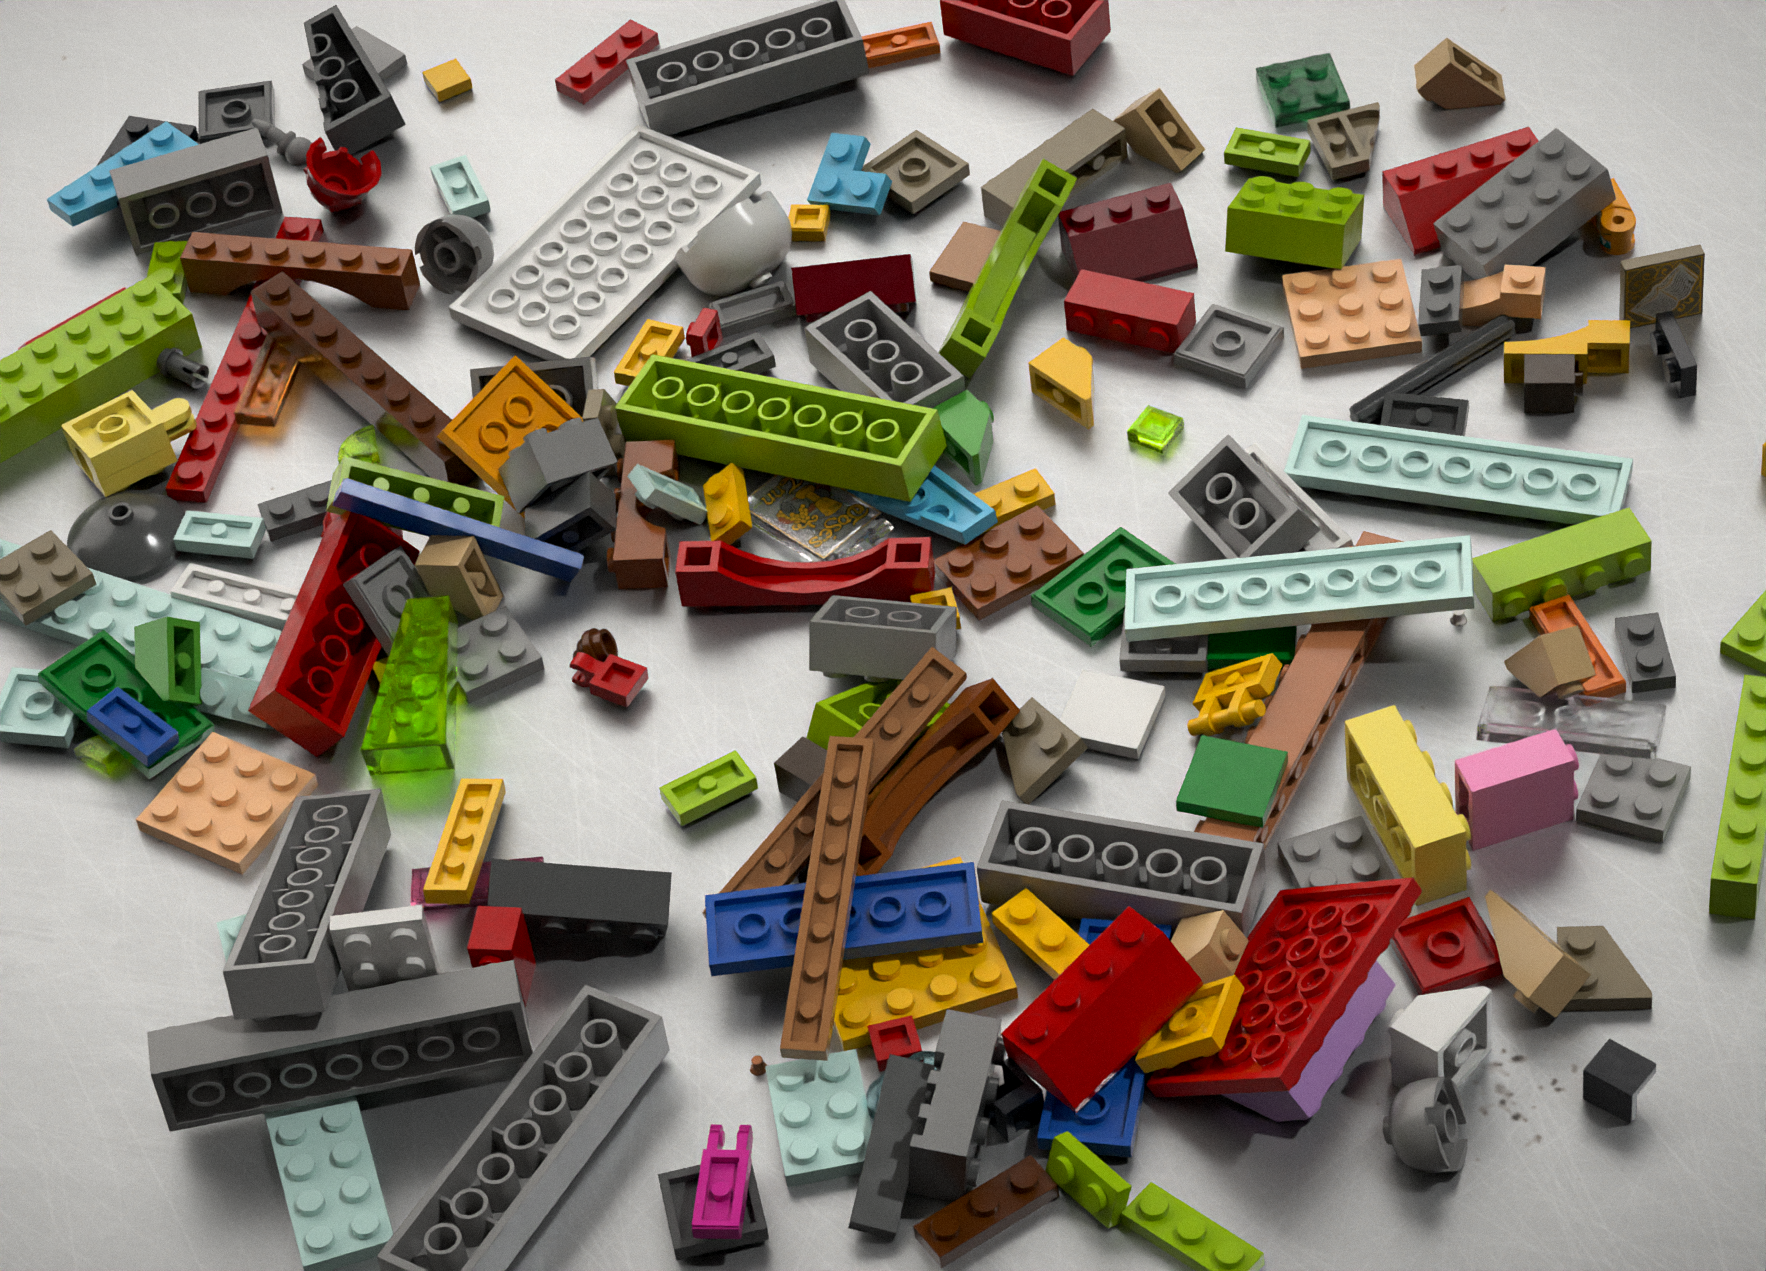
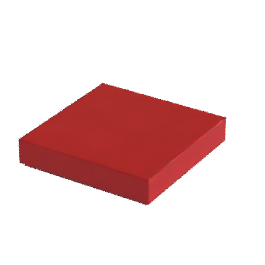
M1470 897L1406 918L1390 939V945L1418 995L1458 990L1503 974L1496 942Z

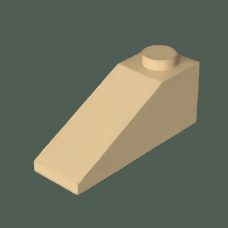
M1490 889L1485 899L1503 975L1518 989L1513 994V997L1533 1013L1541 1007L1556 1018L1591 974L1519 909Z

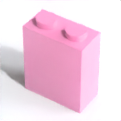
M1557 729L1455 760V813L1457 815L1463 814L1468 822L1471 832V840L1468 843L1473 851L1573 820L1574 800L1578 799L1574 771L1578 770L1579 763L1573 746L1571 744L1565 745Z

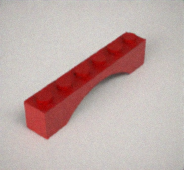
M931 537L888 538L875 547L853 556L832 561L809 563L760 557L739 550L723 541H679L675 569L682 607L824 605L832 595L911 603V595L934 591L936 573Z

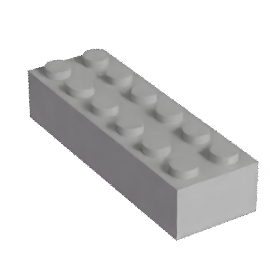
M820 0L626 60L634 94L648 128L666 136L869 74L863 39L845 0Z
M1004 800L1000 803L977 865L980 896L983 903L1002 906L1027 888L1058 916L1114 921L1130 906L1152 924L1172 925L1173 935L1181 918L1224 910L1247 938L1266 880L1264 843Z

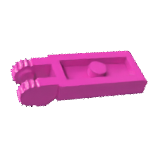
M711 1124L707 1148L703 1149L692 1218L694 1238L741 1239L752 1165L753 1131L751 1125H740L737 1132L736 1150L723 1149L725 1132L722 1125Z

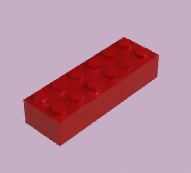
M348 510L327 526L248 709L250 713L316 757L345 736L382 646L343 584L400 545L414 566L420 554L418 549L375 519Z

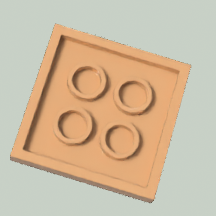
M1401 259L1343 266L1342 269L1330 268L1282 275L1283 292L1301 369L1422 352V339Z
M212 732L137 817L136 822L141 832L243 875L283 828L295 798L310 796L317 788L318 782L316 775L312 772Z

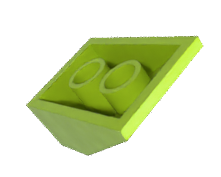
M890 679L885 682H867L816 702L806 738L827 750L829 736L854 737L903 680ZM945 703V705L932 718V720L926 725V727L907 747V749L901 754V756L895 761V763L882 776V778L876 783L875 786L879 785V783L888 775V773L915 745V743L923 736V734L950 706L949 703Z

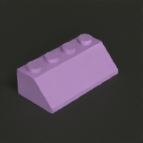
M1376 960L1368 972V978L1358 987L1346 1005L1344 1014L1336 1020L1324 1038L1322 1047L1312 1056L1302 1071L1299 1082L1290 1091L1221 1095L1276 1122L1306 1120L1312 1117L1320 1109L1321 1100L1331 1084L1342 1075L1343 1066L1352 1052L1364 1041V1034L1374 1018L1386 1007L1385 1001L1396 984Z

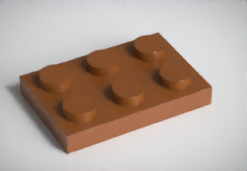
M1036 505L979 535L966 545L962 544L934 559L935 574L948 588L952 587L953 594L980 621L1040 589L1082 557L1084 553Z

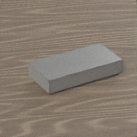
M784 280L709 303L710 309L718 310L723 338L797 315L795 302Z

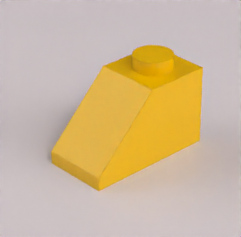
M1063 337L1028 362L1031 392L1089 430L1094 426L1095 384L1093 359L1085 348L1078 347Z

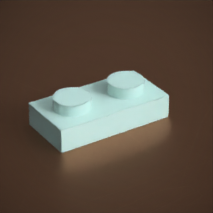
M466 155L430 166L432 178L450 214L475 218L476 216L491 212L489 200Z
M639 464L628 474L627 477L637 489L636 497L647 507L655 509L658 506L665 509L668 514L679 521H683L686 518L699 525L707 518L708 511L693 488Z
M187 510L173 540L177 551L254 559L265 534L266 526L264 519L259 517Z
M209 668L201 669L202 686L200 697L202 705L193 706L194 708L213 715L274 729L248 711L260 681Z

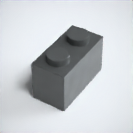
M591 472L582 475L525 508V536L574 552L580 551L616 530L615 493Z

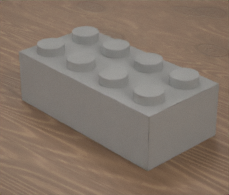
M258 128L109 170L135 256L153 251L155 242L187 241L192 232L215 233L283 213L269 158Z
M1555 128L1434 222L1433 225L1443 253L1455 264L1462 265L1463 270L1475 280L1504 271L1505 264L1531 266L1613 202L1616 196L1608 169L1559 129Z
M871 291L804 327L810 363L840 391L927 408H933L965 391L964 376Z

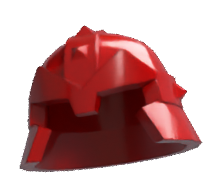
M319 137L310 144L306 154L307 166L303 169L306 174V182L310 194L324 209L329 210L331 213L361 204L368 192L378 184L382 174L381 162L376 153L372 150L360 158L361 164L348 153V149L345 147H340L336 151L325 152L327 151L325 142Z

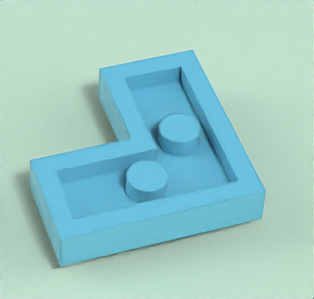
M831 133L807 198L810 205H829L830 210L880 216L892 180L887 174L861 171L871 145L865 136Z

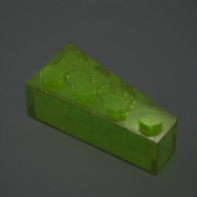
M449 595L406 600L360 749L370 776L455 769L458 620Z

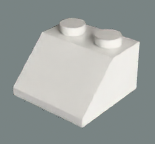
M1485 986L1417 995L1406 1009H1399L1391 1019L1388 1028L1391 1038L1389 1061L1392 1067V1084L1402 1089L1410 1082L1445 1076L1444 1080L1451 1079L1458 1089L1492 1049V990Z

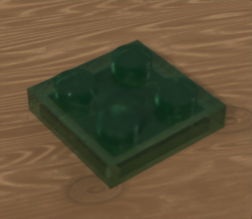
M1330 53L1256 68V80L1275 128L1306 122L1309 119L1350 109L1349 97Z

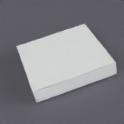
M1082 669L1060 721L1077 734L1088 749L1139 759L1165 699V686Z

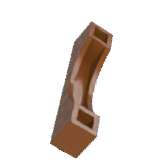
M192 232L180 257L189 291L195 293L227 295L240 286L254 281L271 279L283 271L289 278L312 281L336 288L358 298L373 308L410 310L420 286L412 249Z
M994 678L966 687L870 793L867 800L856 876L876 874L893 855L895 846L902 833L923 805L965 763L995 740L1020 712V709Z

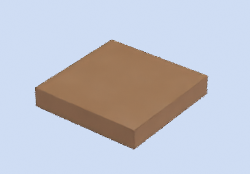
M963 221L930 269V282L970 292L1001 231Z

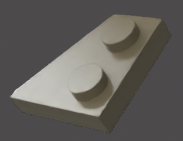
M1033 697L1020 708V712L1002 731L1016 794L1024 804L1028 805L1088 749L1077 734Z

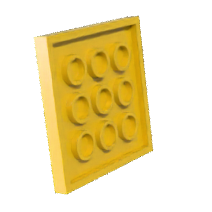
M959 856L923 868L960 864L963 861ZM980 900L979 909L983 943L843 960L833 1023L843 1051L870 1045L871 1042L867 1028L869 1025L912 1015L916 1030L943 1022L947 1009L972 1013L1018 998L1016 983Z

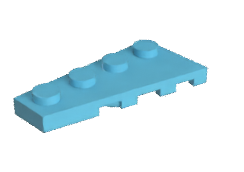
M166 121L49 197L47 202L50 211L74 227L118 207V198L109 170L199 144Z
M935 465L911 502L845 488L841 489L834 486L835 492L861 503L865 502L875 509L965 545L998 523L993 508Z

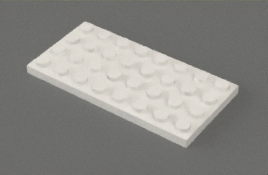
M638 124L449 306L451 319L547 361L590 357L679 268L674 259L677 251L684 245H687L690 249L695 244L694 239L699 235L697 231L729 208L749 198L762 185L760 173Z

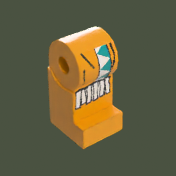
M1612 178L1611 182L1616 199L1587 222L1592 221L1600 234V246L1605 252L1612 255H1622L1634 248L1635 237L1633 232L1636 226V217L1615 179Z

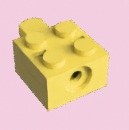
M131 390L62 424L61 427L76 464L102 494L107 497L111 494L125 491L131 484L149 475H156L167 466L177 462L170 442L194 431L197 423L187 400L174 398L151 410Z

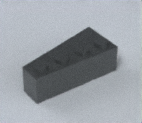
M337 5L305 21L304 28L310 57L314 66L313 74L320 97L318 100L324 117V131L334 151L340 147H345L348 149V153L352 155L405 126L406 124L391 94Z
M491 858L487 906L522 908L528 934H587L593 937L630 935L631 938L636 940L651 941L656 940L657 936L666 935L669 921L672 872Z

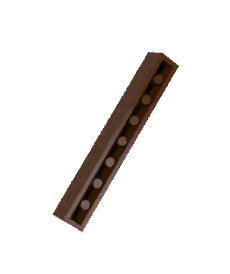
M283 271L251 291L258 324L431 478L464 486L478 477L469 466L437 438L439 433L452 419Z

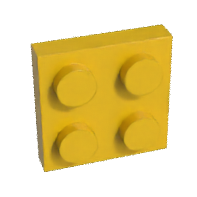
M1231 975L1204 984L1138 1051L1135 1061L1145 1074L1162 1068L1170 1069L1181 1062L1200 1056L1209 1057L1222 1049L1244 991V986L1235 975Z

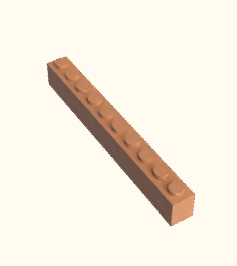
M1363 531L1355 546L1404 541ZM1389 617L1311 624L1307 635L1302 634L1299 637L1292 663L1284 665L1274 696H1267L1264 702L1266 707L1265 715L1262 716L1257 726L1250 727L1245 739V744L1288 752V764L1264 828L1207 817L1205 821L1200 820L1194 832L1264 843L1265 851Z

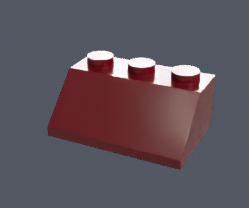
M1171 183L1060 211L1058 214L1061 248L1075 279L1081 269L1145 282L1198 268L1184 209Z
M911 254L791 268L796 313L798 317L806 316V323H813L869 291L876 295L894 313L908 312L909 304L917 303Z

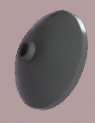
M148 490L117 492L96 501L79 515L69 531L67 547L88 568L127 581H140L166 569L183 552L176 550L173 539L185 512L179 503L162 493Z

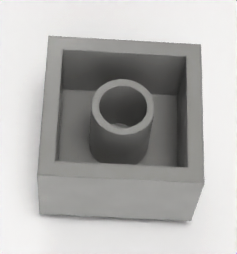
M574 418L561 424L558 430L547 432L546 428H541L524 436V443L508 453L510 458L498 470L517 513L525 512V508L588 472H591L600 480L618 461L598 418L582 422L581 418Z

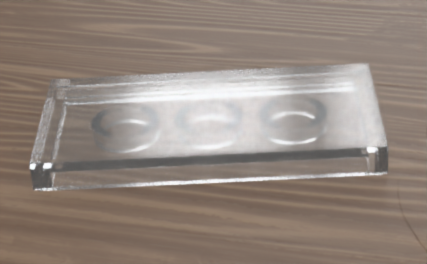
M1492 685L1489 687L1477 725L1476 740L1508 744L1557 729L1565 745L1571 744L1574 750L1578 752L1656 760L1666 718V705L1585 695H1574L1565 699H1558L1556 693L1540 698L1530 689Z

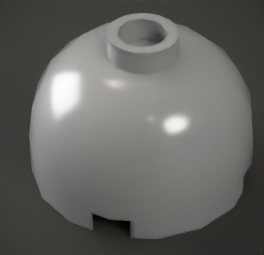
M449 214L424 225L417 234L414 247L415 255L420 253L424 264L419 267L423 276L433 287L446 294H454L455 290L464 293L492 266L495 255L491 237L480 222L469 216Z
M1445 1076L1410 1082L1399 1090L1390 1105L1389 1116H1385L1383 1119V1135L1388 1145L1392 1144L1397 1156L1408 1167L1419 1172L1439 1173L1458 1171L1465 1163L1468 1139L1458 1140V1124L1467 1123L1465 1109L1456 1084L1451 1079L1444 1080Z

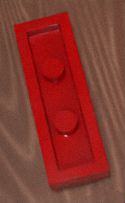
M630 19L555 79L557 91L583 105L628 70L626 60L647 54L658 46V33Z

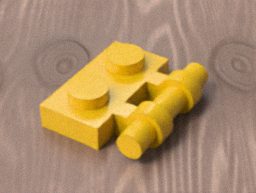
M1273 653L1206 673L1192 703L1200 713L1197 718L1188 721L1187 728L1192 736L1201 734L1213 736L1222 733L1225 727L1234 725L1240 728L1252 724L1255 718L1264 716L1266 707L1262 699L1269 696L1274 690L1275 681L1282 668V663Z

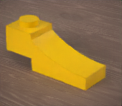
M1588 320V326L1564 335L1539 340L1504 342V383H1524V354H1575V371H1583V384H1587V373H1629L1630 320Z

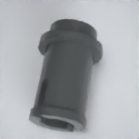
M166 348L157 358L156 366L164 377H175L194 389L201 388L205 382L193 376V373L208 378V367L183 356V352L178 348Z

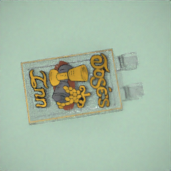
M776 474L748 496L752 524L811 562L832 561L856 555L864 551L859 545L863 541L875 547L890 538L888 534L894 530V526L884 519L883 512L840 487Z

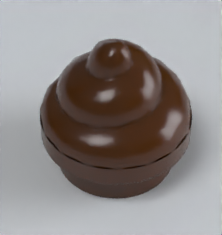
M592 628L582 634L572 657L574 658L578 652H582L604 662L610 654L618 656V648L614 637L607 629L598 630Z

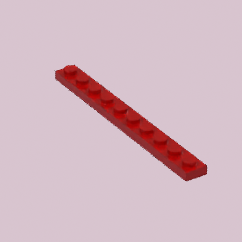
M285 216L276 239L319 242L324 231L321 219ZM291 278L297 285H301L302 280ZM270 279L256 281L253 290ZM251 294L196 417V429L189 433L165 488L167 495L174 500L207 503L277 341L258 324Z

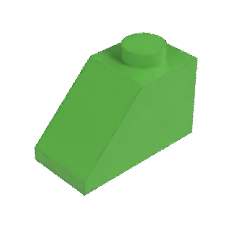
M967 389L932 409L938 410L947 446L943 453L976 486L983 482L994 440L991 423L994 422V416L989 405L985 401H979Z
M163 617L135 626V668L163 701L192 706L202 705L200 697L202 686L200 622Z

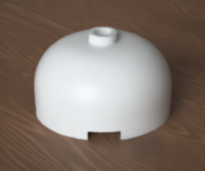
M764 191L760 195L761 201L753 203L750 198H747L729 208L697 231L699 235L694 239L695 244L690 249L687 245H684L677 251L674 257L676 263L697 289L713 296H728L738 293L749 286L752 289L760 288L773 278L771 272L781 264L790 249L792 229L786 212L771 191Z

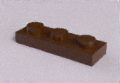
M1029 1155L914 1225L915 1238L942 1269L1058 1198V1185L1032 1155Z

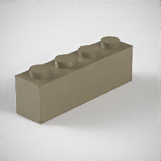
M1091 109L981 186L984 216L1003 228L1027 180L1043 158L1077 178L1066 200L1068 201L1128 158L1125 128L1095 109Z

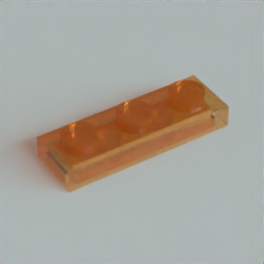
M269 333L265 338L234 414L237 424L275 427L302 362L297 359V356L292 352L290 353Z

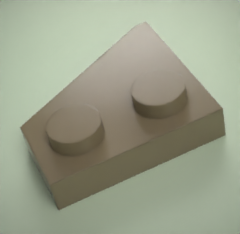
M1378 102L1307 120V132L1332 180L1370 171L1380 121V105Z
M605 389L588 390L582 417L583 422L598 418L617 461L618 459H623L626 438L621 432L615 408L617 403ZM617 463L604 476H617Z
M1604 926L1557 927V944L1591 974L1562 1011L1652 1009V991Z

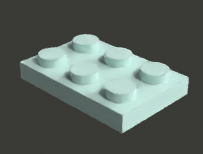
M856 1049L831 1053L828 1056V1061L800 1059L765 1066L787 1188L860 1174L872 1126Z

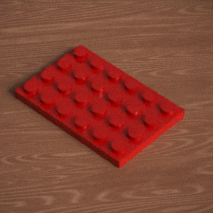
M1411 877L1280 890L1247 937L1248 944L1234 973L1244 986V991L1222 1049L1209 1057L1200 1056L1181 1062L1170 1069L1162 1068L1155 1070L1146 1083L1155 1097L1290 1091L1299 1082L1301 1073L1312 1056L1322 1047L1324 1038L1336 1020L1344 1014L1346 1005L1358 987L1368 978V972L1380 954L1388 948L1390 939L1402 921L1410 915L1412 906L1422 893V889L1415 879Z

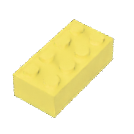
M1395 705L1344 721L1347 781L1400 878L1413 877L1422 889V893L1416 900L1415 905L1419 906L1467 890V870L1471 869V860L1466 849V841L1471 840L1470 828L1464 815H1457L1455 813L1451 793L1446 783H1439L1437 781L1434 765L1427 751H1420L1417 745L1416 732L1411 721H1403Z

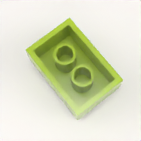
M1266 176L1249 178L1227 207L1225 252L1342 269L1362 239L1364 195L1355 194L1350 189L1342 187L1327 190L1314 188L1312 184L1307 182L1286 184L1275 182L1273 178Z

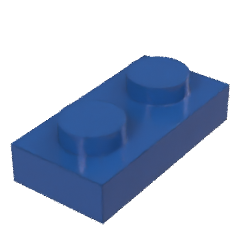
M116 687L86 711L87 722L147 767L179 743L178 731L119 687Z

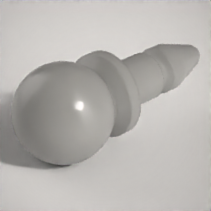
M253 119L252 124L255 128H258L260 135L267 137L269 141L278 146L277 153L280 155L285 154L288 162L293 165L307 164L306 154L312 143L310 140L304 137H296V133L293 131L285 134L267 121Z

